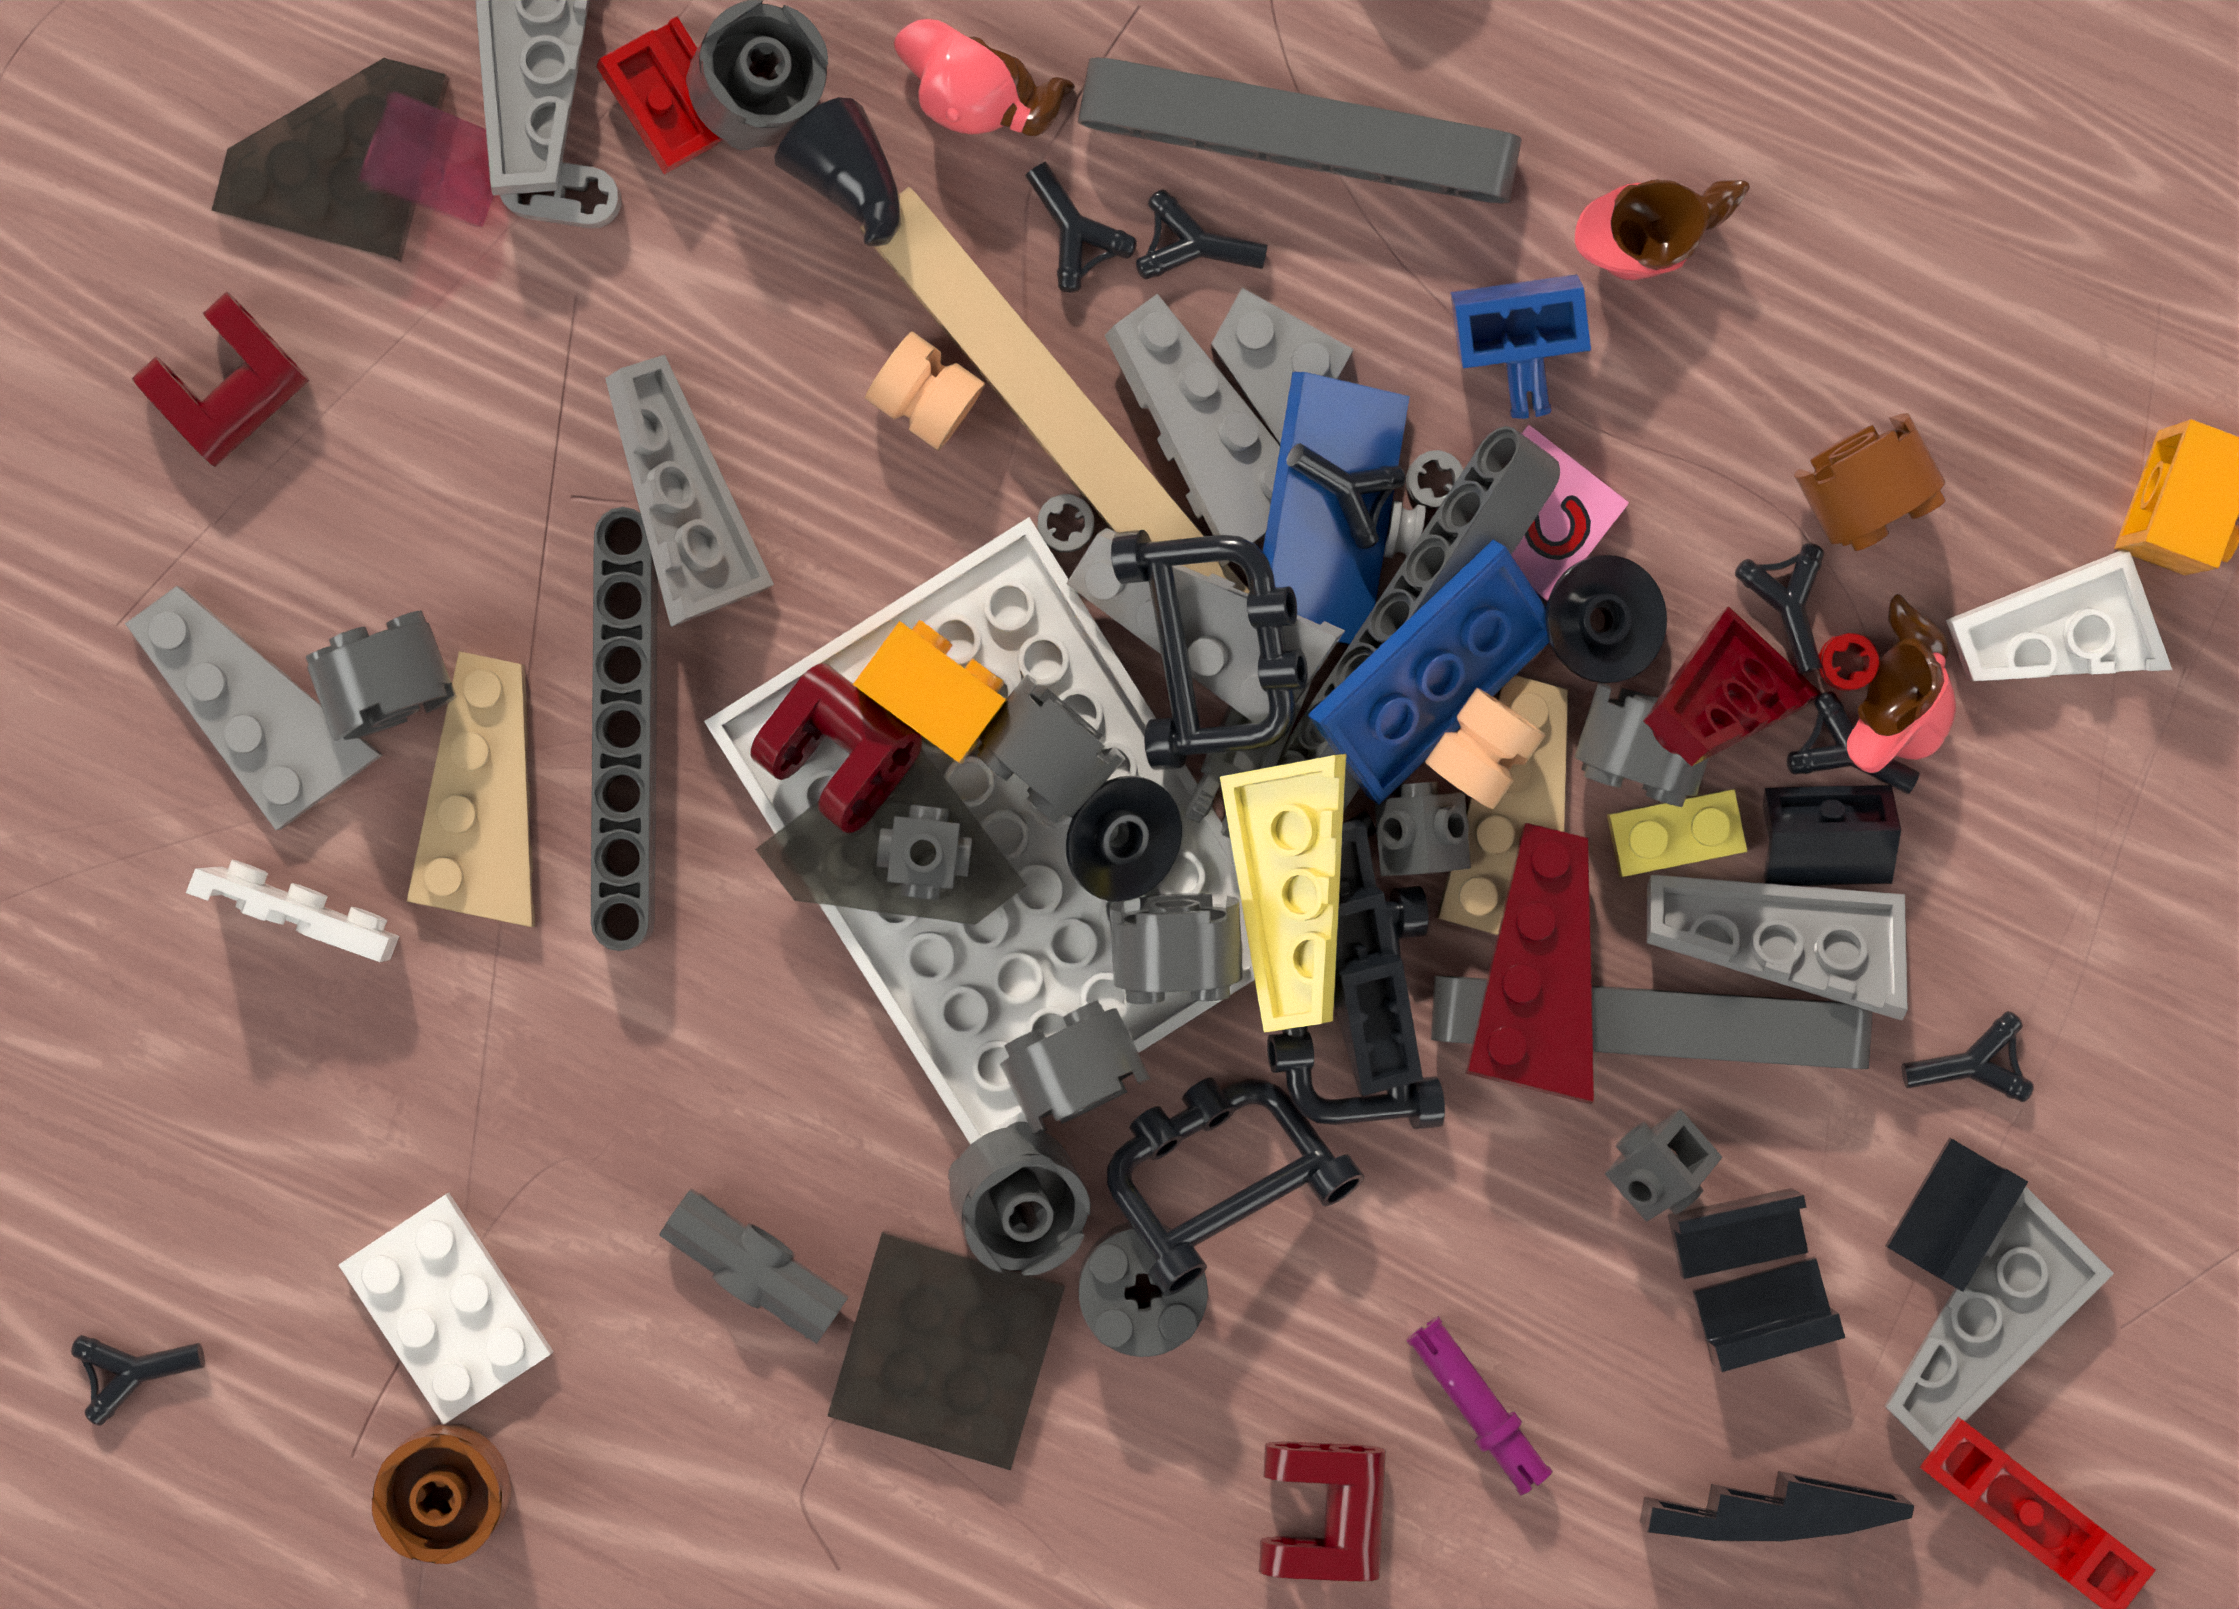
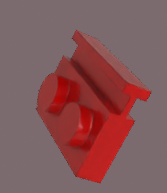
M678 16L669 20L668 24L655 31L652 29L599 58L596 68L664 175L717 146L720 141L724 140L714 134L701 121L692 105L686 85V75L698 48Z

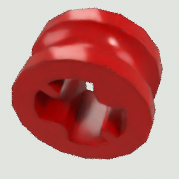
M1845 633L1832 637L1822 645L1818 653L1822 669L1818 670L1820 677L1827 685L1837 690L1850 691L1865 687L1874 679L1879 668V656L1876 647L1868 638L1860 634ZM1849 644L1859 650L1855 658L1863 657L1864 665L1862 671L1850 672L1847 680L1836 674L1841 667L1832 666V656L1834 653L1845 652Z

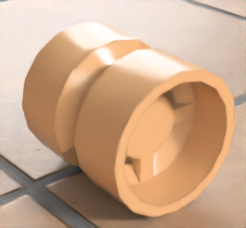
M912 331L902 340L881 368L868 389L865 399L894 420L904 415L908 417L909 430L939 451L968 415L986 384L957 363L947 367L942 365L941 351Z
M1476 688L1456 716L1461 727L1457 733L1445 732L1425 762L1461 791L1486 807L1494 809L1514 781L1509 770L1513 764L1525 765L1544 739L1545 734L1502 702L1483 690Z

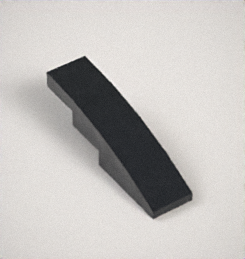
M1359 820L1343 823L1334 1004L1358 1091L1362 1096L1422 1081L1423 1075L1403 960L1394 953L1384 892L1376 887L1366 826Z
M1778 1471L1773 1496L1711 1484L1707 1508L1644 1497L1639 1522L1649 1533L1711 1541L1782 1542L1849 1534L1910 1519L1913 1516L1915 1505L1900 1494Z

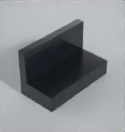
M1892 785L1765 788L1762 806L1769 839L1764 873L1765 884L1790 886L1892 884L1901 836V826Z
M1949 1137L1885 1247L1964 1292L2028 1181L2010 1170L1994 1164Z
M1789 1188L1686 1210L1676 1215L1674 1213L1668 1214L1680 1276L1683 1279L1809 1253L1800 1209L1807 1208L1804 1195Z
M1815 1257L1693 1290L1712 1364L1721 1372L1846 1338L1839 1313L1829 1306L1820 1269Z

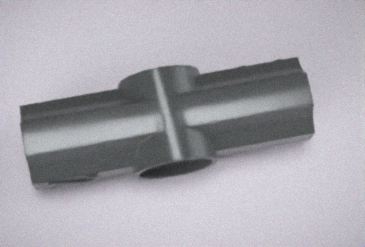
M692 1188L685 1195L659 1233L660 1237L713 1272V1279L733 1296L754 1308L764 1307L780 1318L786 1325L802 1333L805 1338H809L816 1344L849 1297L794 1259L795 1253L777 1238L751 1223H748L747 1226L728 1214L723 1208H719L703 1194H699Z

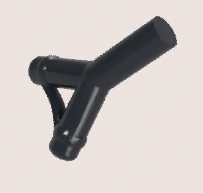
M1046 161L1037 165L1025 175L1060 229L1057 278L1058 288L1061 291L1067 293L1079 291L1081 289V279L1097 264L1115 256L1128 259L1134 254L1137 247L1136 238L1123 230H1116L1082 216ZM1083 241L1108 251L1093 258L1082 268Z
M1164 189L1156 191L1150 197L1148 205L1154 211V235L1146 255L1136 260L1137 271L1143 279L1147 280L1152 277L1161 276L1164 272L1199 257L1263 269L1267 244L1205 232L1178 204L1177 199ZM1162 220L1180 240L1156 250L1161 237Z
M1301 443L1296 444L1287 456V465L1336 495L1350 528L1351 537L1355 540L1358 548L1369 549L1375 546L1379 540L1376 526L1381 508L1394 489L1403 487L1405 483L1403 469L1397 465H1386L1376 469L1348 473ZM1380 492L1368 513L1361 495Z
M1813 543L1803 544L1799 554L1780 563L1756 564L1751 559H1745L1735 570V576L1745 587L1750 588L1781 614L1798 675L1822 669L1805 608L1818 570L1822 566L1824 550ZM1795 564L1787 588L1766 572L1781 570Z
M1832 691L1820 694L1814 701L1818 715L1813 732L1800 750L1791 751L1788 754V770L1792 774L1797 775L1852 766L1888 785H1892V787L1906 794H1910L1917 783L1920 772L1894 759L1883 769L1875 773H1868L1858 768L1849 758L1847 751V740L1854 727L1844 710L1842 702ZM1824 721L1836 745L1811 748L1821 732Z
M2007 1011L2000 1018H1997L1992 1026L1965 1053L1903 1063L1901 1069L1905 1087L1908 1089L1971 1078L2005 1094L2010 1099H2016L2020 1102L2027 1101L2033 1094L2034 1084L2032 1081L2024 1078L2016 1057V1035L2023 1028L2021 1019L2015 1013ZM2007 1043L2013 1072L1990 1062Z
M80 1335L75 1339L71 1348V1354L82 1361L90 1379L91 1403L85 1409V1416L89 1422L98 1426L103 1425L115 1414L119 1406L141 1382L205 1367V1356L200 1343L135 1357L101 1343L95 1338ZM93 1365L117 1374L100 1393L98 1378Z

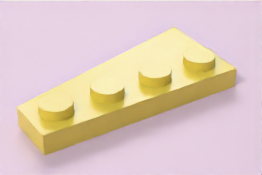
M1346 754L1332 755L1220 777L1264 1033L1333 1021Z

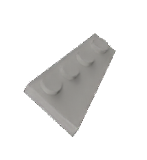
M475 0L492 195L556 191L558 189L590 0Z
M661 355L620 368L606 377V384L670 626L673 627L754 596L773 586L774 583L666 356Z
M1106 528L1096 535L1066 584L1161 654L1149 581L1121 584L1117 580L1111 560L1112 539L1117 532ZM1182 565L1172 566L1192 678L1253 723L1262 722L1269 713V701L1267 692L1261 688L1258 678L1260 648L1257 631L1251 626L1248 618V594L1234 588L1236 583L1213 573L1210 576H1205ZM1298 615L1294 625L1282 626L1286 651L1302 650L1308 667L1306 687L1303 689H1293L1295 705L1345 631L1325 621L1319 625Z
M174 587L125 623L275 830L283 829L383 756L360 737L345 741L342 737L335 741L321 704L295 684L276 665L269 662L247 644L240 635L182 587Z
M1661 875L1650 876L1647 885L1648 944L1903 1020L1908 1010L1905 894Z

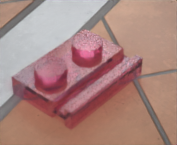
M390 92L386 100L388 103L382 120L378 122L358 180L475 228L483 227L494 197L490 184L486 129L398 92Z

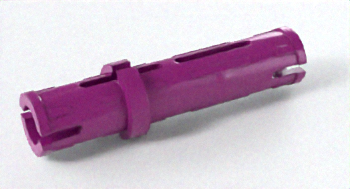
M1440 1317L1433 1318L1427 1322L1425 1329L1421 1326L1406 1339L1407 1343L1415 1349L1478 1436L1474 1442L1482 1452L1490 1451L1515 1485L1516 1491L1520 1496L1530 1492L1533 1489L1531 1486L1533 1483L1537 1486L1540 1485L1553 1471L1544 1463L1519 1429L1522 1421L1515 1411L1508 1413L1443 1326Z

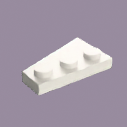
M2126 550L2113 553L1946 620L1967 679L1972 681L2050 677V675L2085 673L2109 674L2138 670H2172L2130 551Z
M231 860L228 869L224 867L195 868L186 891L190 895L207 901L210 896L223 895L236 900L235 907L240 909L243 914L283 925L285 920L297 924L296 931L305 936L378 962L390 960L399 936L384 930L387 920L383 917L356 907L350 908L348 916L324 907L328 898L326 895L291 883L288 892L265 884L267 872L240 861Z

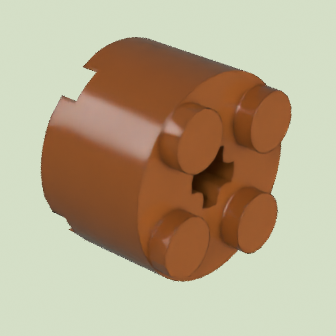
M1908 413L1889 417L1895 429L1878 435L1872 424L1825 449L1810 460L1815 469L1814 473L1798 469L1795 472L1794 477L1831 544H1842V546L1851 544L1855 551L1863 550L1881 541L1889 534L1886 527L1887 524L1907 513L1911 519H1917L1934 511L1946 502L1941 492L1946 482Z
M436 1425L420 1430L398 1446L385 1459L379 1469L372 1498V1516L376 1528L384 1541L395 1552L411 1560L416 1559L434 1564H451L465 1559L486 1542L505 1516L511 1501V1483L507 1465L501 1453L486 1437L466 1425ZM436 1485L439 1487L448 1485L454 1495L450 1498L449 1502L443 1499L435 1503L429 1493Z

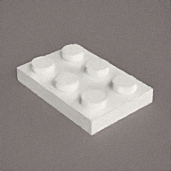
M450 1193L445 1194L339 1264L342 1272L443 1425L554 1352Z

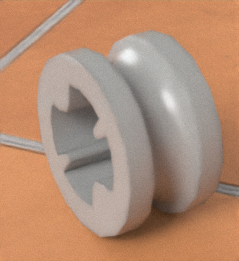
M1441 450L1428 451L1418 456L1409 466L1406 474V489L1411 499L1418 505L1426 506L1427 509H1438L1447 495L1435 498L1431 488L1420 489L1417 476H1424L1427 473L1422 466L1435 462L1440 472L1450 471L1453 484L1447 483L1443 487L1448 493L1463 472L1460 462L1452 454Z
M1060 494L1050 498L1042 506L1038 515L1037 527L1049 548L1057 552L1071 553L1080 550L1090 541L1094 532V516L1091 508L1083 499L1071 494ZM1064 506L1076 508L1079 512L1075 515V518L1077 520L1084 518L1085 521L1082 533L1072 532L1068 541H1060L1054 538L1053 535L1057 532L1056 528L1048 530L1047 527L1050 514L1061 515Z
M1393 500L1384 557L1392 558L1398 552L1408 556L1423 533L1426 506L1417 504L1413 510H1406L1403 508L1402 502Z

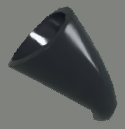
M837 97L821 103L806 113L791 127L780 142L774 156L775 165L861 222L866 231L863 239L864 244L868 246L887 245L901 226L900 195L890 165L863 106L853 98Z

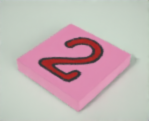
M1528 425L1521 434L1551 454L1559 462L1560 476L1554 491L1511 556L1536 594L1547 603L1550 593L1560 576L1575 563L1588 557L1629 502Z

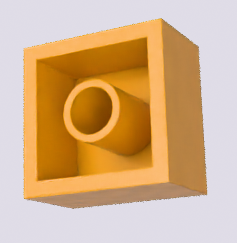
M2192 419L2158 430L2114 549L2130 551L2131 555L2184 576L2219 569L2221 561L2227 563L2232 558L2239 543V526L2235 524L2239 515V437Z
M920 619L913 629L899 621L853 685L958 763L963 764L979 743L981 734L1007 701L998 694L1005 683L973 658L963 668L946 654L953 646L951 642Z

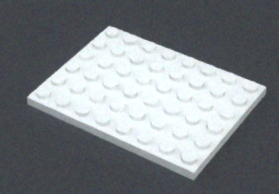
M1030 517L704 721L970 1144L987 1133L1006 1128L1015 1122H1027L1000 1066V1063L1009 1058L1004 1045L1036 1029H1040V1032H1043L1045 1037L1067 1028L1063 1019L1065 1015L1098 1000L1104 1011L1117 1008L1139 1053L1222 1000L1195 1001L1191 999V991L1165 992V1000L1158 1003L1131 1004L1126 1002L1125 990L1114 986L1110 905L1116 902L1102 900L1085 891L1074 879L1066 857V838L1072 818L1064 814L1055 823L1045 816L1027 799L1030 795L1027 792V789L1030 787L1015 773L1007 781L1004 780L977 756L980 753L978 748L982 744L981 741H979L965 762L961 764L920 734L922 747L911 768L873 817L863 827L852 833H845L822 816L818 810V801L822 791L850 755L827 736L806 763L789 778L783 780L775 779L756 764L750 756L754 738L797 681L813 666L821 663L828 664L854 683L899 621L913 629L920 619L951 642L953 646L946 655L960 666L965 668L973 658L1004 681L1005 684L998 694L1005 699L1026 675L1036 679L1037 687L1032 692L1040 698L1048 688L1103 735L1099 741L1105 745L1101 751L1105 756L1114 747L1124 756L1125 760L1108 780L1120 776L1148 778L1164 787L1178 806L1182 821V839L1177 858L1165 878L1155 888L1140 897L1181 893L1212 894L1213 907L1226 908L1227 896L1239 899L1243 979L1230 986V995L1255 980L1231 839L1222 835V822L1212 807L1208 815L1200 823L1187 818L1185 815L1197 786L1195 779L1185 764L1180 769L1153 770L1149 765L1145 752V729L1148 721L1156 718L1077 592L1066 584L1069 579ZM910 805L949 809L948 822L962 823L961 837L972 838L968 877L956 876L955 888L953 889L940 888L939 900L900 896L901 883L887 882L888 868L877 867L881 828L893 829L894 816L909 817ZM1116 826L1112 831L1109 841L1116 837L1119 826ZM919 840L911 848V857L915 863L926 866L934 861L936 849L930 841ZM1140 898L1124 901L1125 912L1140 910Z

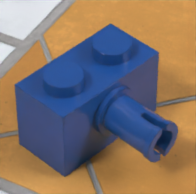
M1578 275L1450 292L1458 355L1463 369L1506 363L1511 403L1510 416L1517 419L1529 418L1528 391H1531L1532 407L1536 417L1551 413L1544 358L1591 351L1585 291Z

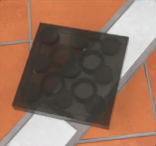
M883 1230L827 1416L1011 1471L1064 1293L1065 1284L1036 1275L1023 1276L1021 1271L1001 1269L1003 1272L1001 1273L988 1268L975 1257Z

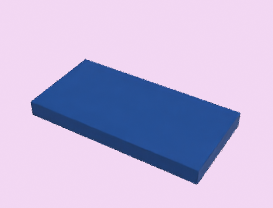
M1292 372L1263 553L1268 558L1272 568L1275 586L1292 587L1297 601V615L1319 625L1325 621L1345 630L1337 643L1350 645L1376 604L1394 490L1383 504L1378 517L1376 532L1379 540L1377 544L1369 549H1360L1351 537L1350 528L1336 495L1288 466L1286 463L1287 456L1296 444L1301 443L1348 473L1376 469L1386 465L1398 466L1410 396L1308 372ZM1380 492L1361 495L1368 513Z
M1492 540L1316 706L1308 716L1336 755L1346 754V769L1365 795L1379 805L1425 762L1445 732H1456L1460 728L1456 716L1476 688L1483 690L1493 697L1549 643L1545 620L1546 607L1507 548Z

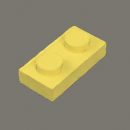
M1735 789L1686 798L1683 807L1661 803L1607 814L1619 877L1747 852Z

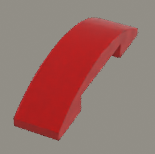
M1957 1417L1919 1467L2102 1609H2126L2156 1571V1569L2098 1526L1960 1417Z

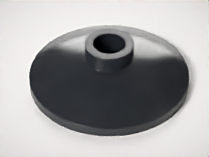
M1600 555L1575 563L1557 580L1547 602L1546 630L1554 653L1571 672L1592 682L1616 683L1638 675L1656 658L1666 635L1667 610L1659 586L1644 568L1623 557ZM1596 608L1605 617V625L1599 632L1595 631L1590 623V615Z
M1120 776L1106 781L1071 819L1068 828L1066 857L1074 879L1088 893L1099 899L1111 902L1133 900L1151 891L1168 874L1180 849L1182 821L1178 806L1164 787L1148 778ZM1116 826H1119L1116 837L1109 841L1112 831Z

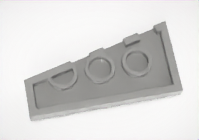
M1156 294L1116 323L1104 336L1140 407L1149 408L1161 431V435L1157 440L1168 462L1175 459L1190 489V492L1185 496L1197 519L1205 518L1213 536H1241L1254 543L1266 534L1280 445L1165 302ZM1219 561L1221 567H1224L1227 563L1230 562Z
M2025 1187L1964 1292L1956 1288L1954 1289L1884 1407L1931 1452L1957 1417L1966 1421L2114 1273Z

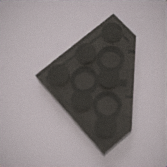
M382 58L229 147L226 152L211 211L218 215L401 262L449 77L444 73Z
M922 747L917 759L873 817L857 831L845 833L820 814L818 802H816L755 849L793 900L976 925L1027 886ZM910 805L949 809L948 822L962 823L961 837L972 838L968 877L956 876L955 888L953 889L940 888L939 900L900 896L901 883L887 882L888 868L877 867L881 828L893 829L894 816L909 817ZM919 840L911 848V857L915 863L926 866L934 861L936 849L930 841Z

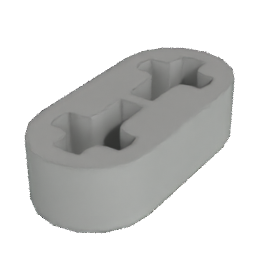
M562 162L558 189L554 192V197L536 194L532 196L530 205H523L522 197L518 193L500 195L502 202L517 216L582 228H601L610 224L618 215L622 205L621 192L613 178L605 171L595 167ZM590 182H598L599 190L602 194L608 196L609 199L606 205H596L593 214L586 215L585 208L581 202L565 198L566 190L585 192L588 190Z

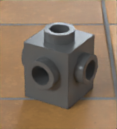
M1438 781L1399 785L1400 797L1386 798L1379 805L1375 803L1376 835L1378 839L1381 876L1471 869L1468 839L1469 822L1466 815L1464 792L1439 794Z
M910 805L909 817L894 816L893 829L881 828L877 867L888 868L887 882L901 883L900 896L939 900L940 888L953 889L955 888L956 876L968 877L972 838L961 837L962 823L948 822L949 809ZM927 840L934 845L936 857L931 864L922 866L913 861L911 848L915 842Z
M1680 1109L1651 1129L1645 1122H1642L1629 1131L1616 1144V1148L1620 1151L1621 1155L1606 1171L1605 1175L1647 1222L1668 1208L1676 1215L1690 1206L1704 1191L1700 1186L1723 1157Z

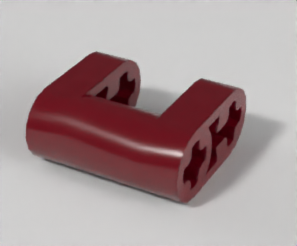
M227 291L204 311L203 315L245 362L204 400L201 401L175 372L157 356L132 378L137 387L176 430L214 467L310 381L301 368L268 332Z
M821 663L806 671L766 721L753 740L750 756L756 764L775 779L783 780L791 777L806 763L826 736L850 755L822 791L818 801V810L822 816L845 833H852L863 827L873 817L911 768L920 753L922 738L914 729L855 687L851 681L830 665Z
M1289 1441L1266 1443L1263 1474L1265 1478L1283 1482L1327 1484L1324 1538L1285 1536L1262 1538L1260 1540L1259 1573L1266 1576L1288 1579L1354 1582L1378 1580L1380 1578L1386 1450L1380 1447L1356 1444Z

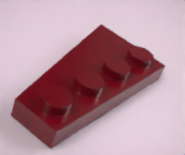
M1728 606L1711 622L1643 722L1652 729L1654 737L1664 749L1670 753L1679 754L1692 767L1804 709L1821 692L1803 675H1798L1797 670Z
M1525 823L1520 836L1465 1074L1591 1105L1594 1102L1588 838Z

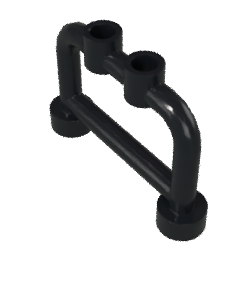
M1145 530L1117 532L1111 544V560L1117 580L1121 584L1149 581L1172 712L1171 718L1151 719L1146 725L1144 737L1145 752L1153 770L1180 769L1184 766L1187 755L1255 750L1278 742L1287 734L1294 719L1295 699L1293 689L1305 688L1308 680L1307 661L1303 651L1300 649L1286 651L1282 626H1292L1297 619V601L1292 587H1276L1274 574L1266 555L1256 544L1241 536L1214 535L1152 542ZM1233 561L1243 568L1248 578L1250 591L1247 597V613L1251 626L1257 631L1260 648L1258 678L1261 688L1268 695L1269 713L1259 723L1201 728L1172 566Z
M1421 886L1393 888L1390 894V901H1386L1394 953L1400 959L1399 939L1423 937L1428 931V904L1425 892ZM1308 1026L1282 1030L1283 1034L1268 1036L1267 1056L1270 1069L1273 1073L1286 1072V1082L1291 1101L1300 1113L1319 1124L1340 1125L1409 1118L1410 1124L1415 1130L1441 1127L1443 1125L1445 1101L1441 1083L1436 1076L1423 1077L1422 1081L1389 1089L1387 1094L1324 1099L1316 1093L1312 1084L1311 1069L1314 1066V1046L1312 1037L1308 1032Z
M1212 1077L1201 1080L1192 1086L1182 1097V1101L1187 1106V1109L1171 1118L1166 1115L1161 1106L1148 1109L1139 1115L1129 1127L1135 1137L1114 1152L1107 1166V1186L1117 1206L1156 1260L1149 1274L1164 1296H1170L1182 1291L1205 1272L1207 1265L1194 1248L1196 1245L1307 1183L1322 1206L1326 1207L1347 1197L1364 1180L1363 1173L1350 1155L1345 1154L1334 1157L1308 1119L1300 1113L1291 1101V1097L1280 1086L1258 1079L1239 1081L1222 1090ZM1257 1104L1267 1108L1294 1143L1302 1157L1167 1232L1136 1188L1132 1180L1134 1168L1149 1158L1151 1160H1158L1168 1155L1178 1147L1182 1140L1202 1129L1210 1131L1226 1122L1236 1110L1244 1106Z

